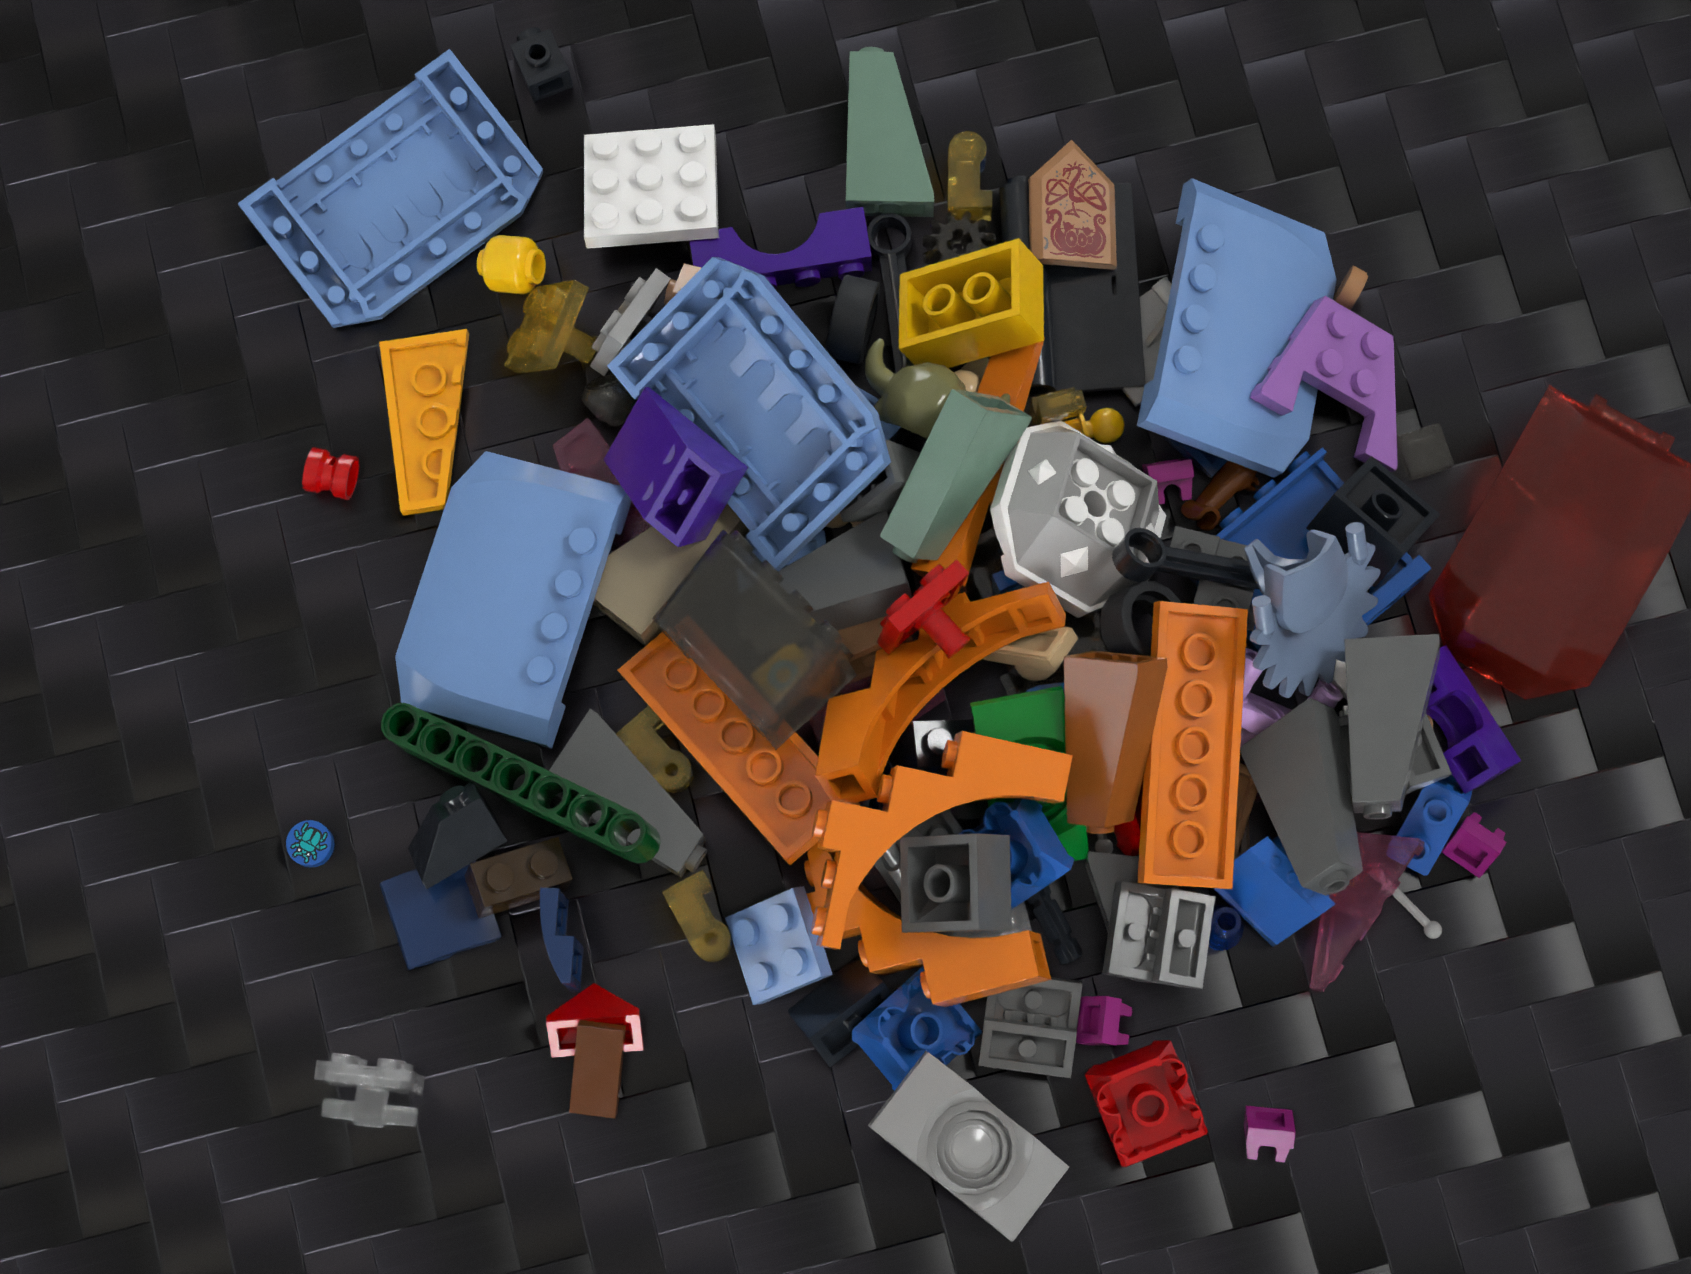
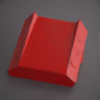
M1154 1040L1150 1045L1100 1065H1093L1085 1073L1122 1167L1130 1166L1208 1133L1201 1109L1196 1103L1188 1084L1187 1071L1182 1061L1177 1057L1171 1040Z

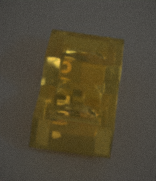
M1071 387L1031 398L1029 412L1032 421L1036 425H1041L1082 415L1086 410V403L1082 390L1075 391V388Z

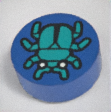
M313 820L302 821L296 824L288 833L286 839L287 852L301 866L309 868L318 867L327 862L334 850V838L330 830L320 822Z

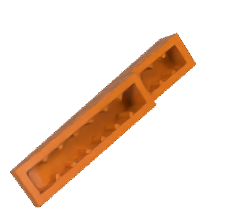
M1044 341L990 356L977 393L998 397L1008 393L1010 395V404L1024 412ZM1005 461L939 559H918L917 563H913L911 566L914 572L924 577L938 564H941L946 569L956 559L970 572L988 505H992ZM968 576L962 585L964 587L966 586Z

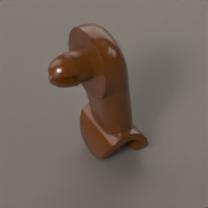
M1227 461L1196 500L1184 502L1181 506L1182 514L1189 520H1197L1198 527L1203 531L1212 530L1221 518L1218 510L1235 493L1242 490L1248 492L1256 490L1251 484L1259 486V480L1255 476L1257 471Z

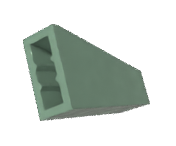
M865 47L859 51H850L846 209L863 207L865 216L893 213L901 217H934V191L894 53L885 52L878 47Z
M952 389L880 534L881 538L894 546L892 552L911 563H917L918 559L938 560L1028 427L1032 417L998 396Z

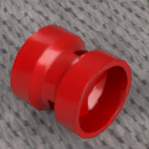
M313 447L308 454L304 466L303 489L314 493L330 490L334 497L349 500L353 495L358 479L359 458L347 454L336 458L330 455L328 450Z

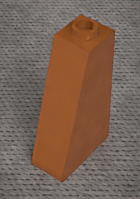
M1101 651L1064 656L1066 754L1073 755L1066 787L1067 823L1085 825L1086 832L1106 834L1114 832L1115 825L1133 821L1168 668L1167 658Z

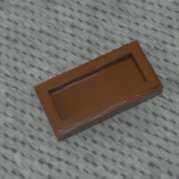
M586 1020L579 1021L577 1025L569 1113L616 1118L626 1032L625 1025Z

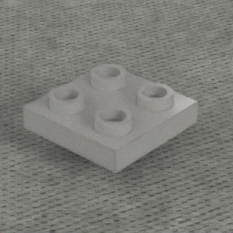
M656 268L647 281L641 277L636 280L618 311L615 310L592 345L591 348L598 353L590 367L601 375H606L609 371L607 365L631 341L632 333L638 334L652 320L648 315L670 281V277Z

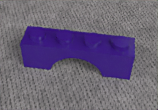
M863 207L820 213L816 227L808 240L798 248L781 254H768L752 249L738 237L732 227L718 229L719 238L689 240L693 266L702 268L712 257H719L764 275L775 290L779 285L795 283L798 287L813 286L818 284L823 278L836 276L841 280L846 275L860 278L864 275V272L872 271V256Z

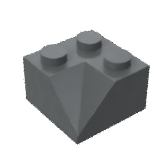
M974 833L900 838L902 933L1012 930L1010 835Z

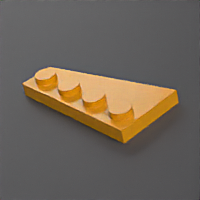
M467 329L379 342L399 505L403 516L444 510L450 492L469 341Z

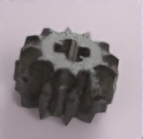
M968 210L962 215V220L957 221L955 215L949 211L945 217L946 225L933 220L930 224V230L933 234L923 236L922 245L928 249L923 253V262L932 265L991 247L996 242L995 234L984 233L987 228V222L984 219L971 224V213ZM962 244V249L964 250L966 247V252L957 254V249L954 248L952 250V245Z

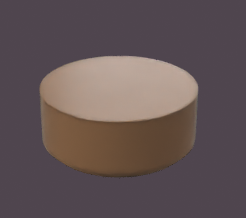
M1353 265L1343 279L1333 300L1350 310L1368 279L1367 272Z

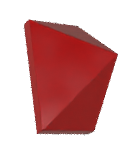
M595 983L546 1016L552 1058L575 1056L577 1025L580 1020L625 1025L624 1052L644 1050L639 1008Z

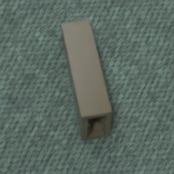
M726 504L706 540L677 547L652 526L608 555L593 605L646 646L661 633L736 546L735 539H742L749 529L728 504Z

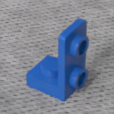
M1452 774L1445 779L1421 788L1416 801L1391 843L1387 856L1424 876L1428 875L1468 806L1472 791L1465 794Z

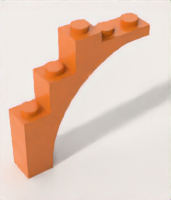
M1049 581L970 602L965 592L957 594L943 609L956 625L971 638L957 654L948 659L943 650L921 629L919 630L918 640L902 643L890 655L883 649L876 650L870 688L828 698L815 777L830 801L835 800L853 804L877 798L884 768L898 739L925 704L944 686L979 660L1020 638L1065 627L1066 613Z
M961 731L955 734L954 741L947 740L944 748L941 767L948 769L947 776L897 765L891 768L890 775L883 774L881 777L877 802L884 803L882 811L835 800L827 802L825 810L817 809L812 836L819 838L817 849L835 852L834 861L826 860L822 873L821 887L828 890L824 907L817 906L813 916L811 934L818 935L816 946L834 950L840 949L849 903L860 883L876 861L897 840L914 827L938 813L974 801L1012 798L1052 804L1064 802L1073 755Z
M818 842L807 850L809 860H806L804 863L807 880L812 887H815L814 892L807 893L813 916L817 906L824 907L828 889L821 887L825 862L827 859L834 861L835 852L817 849ZM862 882L849 903L842 939L857 935L862 936V940L858 941V951L863 965L869 968L870 973L883 976L923 965L925 971L920 973V982L926 998H931L933 1005L949 1007L1051 980L1041 934L1026 930L1003 936L983 938L955 937L934 932L902 933L901 916L881 903Z

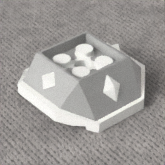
M1061 420L1026 428L1005 460L990 508L995 534L1004 553L1001 556L1005 576L1024 587L1049 581L1063 610L1077 618L1102 609L1111 595L1137 583L1125 578L1118 572L1112 559L1113 550L1123 537L1134 528L1148 529L1160 538L1166 519V514L1159 505L1158 487L1155 479L1118 456L1111 445H1101ZM1130 547L1131 552L1139 560L1149 563L1147 557L1140 550Z

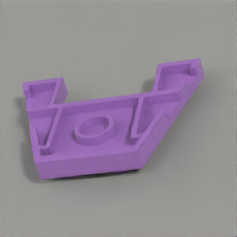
M1329 297L1319 298L1313 302L1288 338L1290 342L1281 356L1276 357L1267 369L1269 373L1262 383L1255 386L1250 398L1281 416L1293 411L1300 382L1303 380L1364 416L1355 458L1365 463L1373 456L1390 472L1396 471L1398 461L1394 336Z

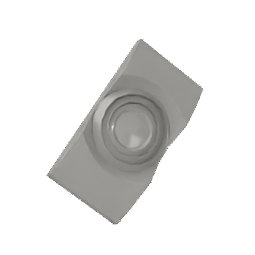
M927 1051L922 1054L868 1124L872 1130L1011 1242L1015 1240L1069 1168L1068 1165L1032 1134L1009 1118L978 1090Z

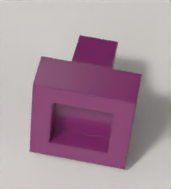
M1185 457L1142 464L1143 473L1157 481L1159 505L1165 504L1164 490L1171 484L1178 487L1180 500L1192 499V478L1194 477L1192 459Z
M1474 812L1466 817L1441 852L1480 878L1499 856L1507 842L1503 840L1505 832L1497 828L1492 833L1479 824L1482 817Z
M1109 996L1081 997L1076 1043L1091 1046L1128 1044L1129 1035L1121 1034L1118 1030L1120 1017H1131L1132 1007L1122 1003L1120 998Z
M1245 1106L1244 1131L1247 1159L1257 1160L1259 1148L1261 1146L1274 1147L1275 1161L1285 1162L1290 1148H1294L1296 1131L1292 1110Z

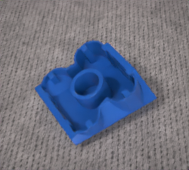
M1017 799L1014 802H994L986 809L982 824L973 830H962L959 833L1010 835L1011 910L1070 871L1074 862V858L1068 855L1042 812V805L1035 800Z
M1267 836L1234 860L1232 889L1213 888L1272 947L1336 904L1329 897L1330 895L1325 896L1301 886L1279 836L1273 839Z
M924 966L852 1029V1041L862 1048L892 1084L894 1091L925 1051L947 1065L957 1055L966 1054L974 1045L975 1039L982 1032L960 1004L942 1007L933 1005L931 998H926L920 982V973L925 971Z

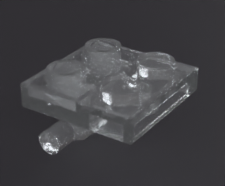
M338 1053L331 1054L330 1062L317 1060L315 1080L331 1086L357 1088L355 1101L324 1098L322 1117L353 1120L354 1125L382 1128L384 1124L416 1126L417 1108L387 1105L389 1092L423 1096L425 1077L413 1072L414 1065L406 1064V1061L378 1058L377 1067L367 1066L368 1060L360 1059L359 1056Z

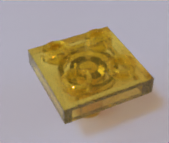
M576 280L539 286L532 290L523 305L525 316L521 326L512 334L508 341L506 350L509 355L504 366L518 374L556 369L563 351L579 359L582 363L589 362L596 352L591 347L597 338L573 327L589 287Z

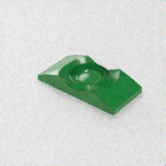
M1062 686L970 703L975 734L1066 754L1065 697ZM1067 788L1064 802L1052 804L1037 801L1042 805V812L1068 855L1073 857L1074 861L1086 859L1089 851L1086 826L1067 823ZM989 799L986 800L987 808H989L994 802H1014L1017 799Z

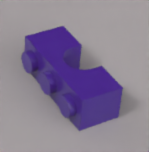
M1446 645L1440 647V658L1426 714L1434 719L1444 732L1448 742V750L1443 753L1452 775L1466 794L1490 782L1521 762V759Z

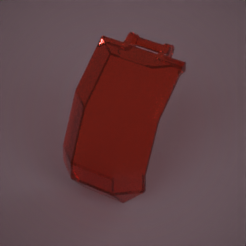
M1550 385L1473 520L1428 594L1443 646L1446 645L1457 661L1524 699L1587 687L1591 684L1660 569L1691 510V463L1669 452L1675 437L1664 431L1659 434L1606 405L1608 400L1597 394L1594 395L1589 405L1586 406Z

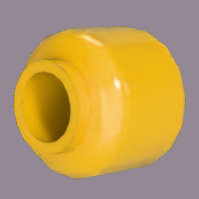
M497 235L491 238L486 244L485 249H482L478 254L477 271L479 275L483 276L486 286L492 291L527 294L534 289L536 284H540L544 278L546 268L544 253L538 249L532 239L527 237Z

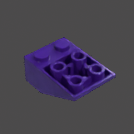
M649 387L643 389L603 459L644 520L677 547L706 540L748 469L744 463Z

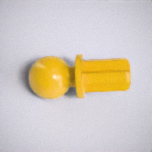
M1112 408L1097 410L1088 421H1085L1082 413H1078L1076 419L1063 421L1087 437L1094 438L1101 443L1115 442L1121 437L1125 427L1121 414Z

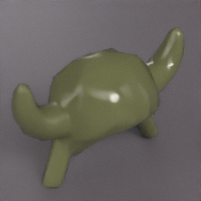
M879 338L872 344L865 359L866 378L870 386L881 396L873 407L877 410L880 421L900 426L928 439L951 390L966 391V386L949 368L930 362L907 366L896 374L893 373L884 364V341ZM1008 393L1000 397L1010 403V395Z

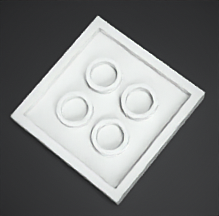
M714 124L584 135V240L587 249L719 238L716 133Z

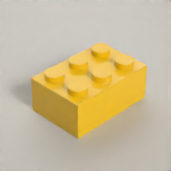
M1019 238L900 274L899 350L914 365L930 362L950 368L1044 341L1043 265Z

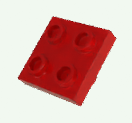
M957 559L946 569L941 564H938L920 581L922 586L917 589L912 598L905 593L886 610L887 616L880 622L883 629L876 642L888 655L917 630L921 629L943 650L948 659L957 654L970 641L971 638L943 610L957 596L969 574Z

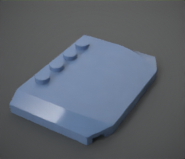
M450 49L415 74L416 79L280 179L277 181L274 178L270 179L238 203L244 214L333 328L380 320L386 317L521 217L543 174L541 165Z
M1191 178L1183 184L1176 219V224L1183 226L1154 379L1144 385L1137 426L1274 478L1285 471L1309 440L1318 389L1301 380L1293 411L1282 416L1251 399L1250 395L1255 386L1262 383L1269 373L1267 369L1276 357L1281 356L1290 342L1288 338L1313 302L1324 296L1332 300L1334 298L1337 279L1326 235L1320 230Z
M712 257L607 365L633 399H638L645 387L651 388L748 467L727 504L750 530L746 537L773 570L782 569L891 463L877 410L764 275L725 259Z
M485 451L451 487L395 655L401 703L413 705L437 717L552 749L566 707L561 701L615 534L621 535L632 502L622 486Z

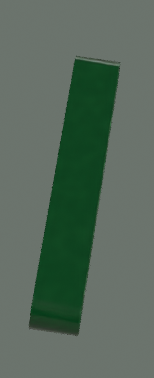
M397 703L389 707L383 714L381 730L384 736L407 753L468 783L473 782L475 786L631 862L645 863L654 858L658 853L661 840L657 829L636 812L413 705ZM414 722L413 729L404 736L405 728ZM451 739L448 749L440 754L443 743ZM488 756L485 767L476 772L480 760ZM525 774L524 783L518 789L513 790L516 779ZM563 792L562 801L558 806L551 808L550 804L554 796ZM601 810L602 815L597 824L588 827L592 814ZM635 829H640L638 840L634 844L627 846L626 841L629 834Z

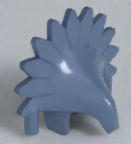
M1353 522L1346 526L1349 550L1346 554L1343 553L1336 536L1318 530L1307 532L1309 552L1306 559H1285L1276 556L1258 539H1255L1244 548L1253 578L1263 594L1252 600L1256 629L1250 634V641L1262 645L1253 660V667L1260 671L1267 669L1263 679V686L1274 689L1280 683L1279 694L1283 697L1290 698L1297 687L1301 694L1311 695L1318 677L1322 682L1330 684L1334 678L1336 659L1345 663L1344 639L1362 638L1368 633V627L1362 615L1377 605L1378 598L1367 593V591L1378 579L1381 571L1373 566H1367L1375 552V546L1366 542L1365 529L1362 523Z

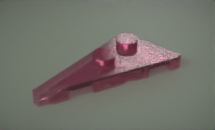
M1357 832L1363 872L1349 880V885L1344 890L1329 896L1336 904L1322 913L1320 917L1310 989L1324 992L1327 985L1337 978L1344 967L1341 964L1357 939L1362 941L1379 916L1384 901L1387 897L1393 895L1401 883L1398 879L1415 854L1419 856L1423 851L1424 842L1421 839Z

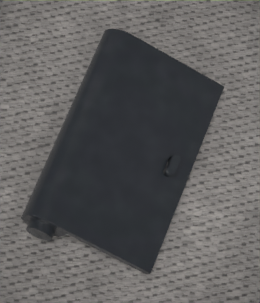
M1015 176L1009 178L1007 184L999 189L1002 243L1019 238L1030 250L1028 179L1030 176ZM1131 183L1114 184L1117 268L1115 270L1042 264L1045 339L1028 397L1120 390L1129 387H1144L1146 384Z

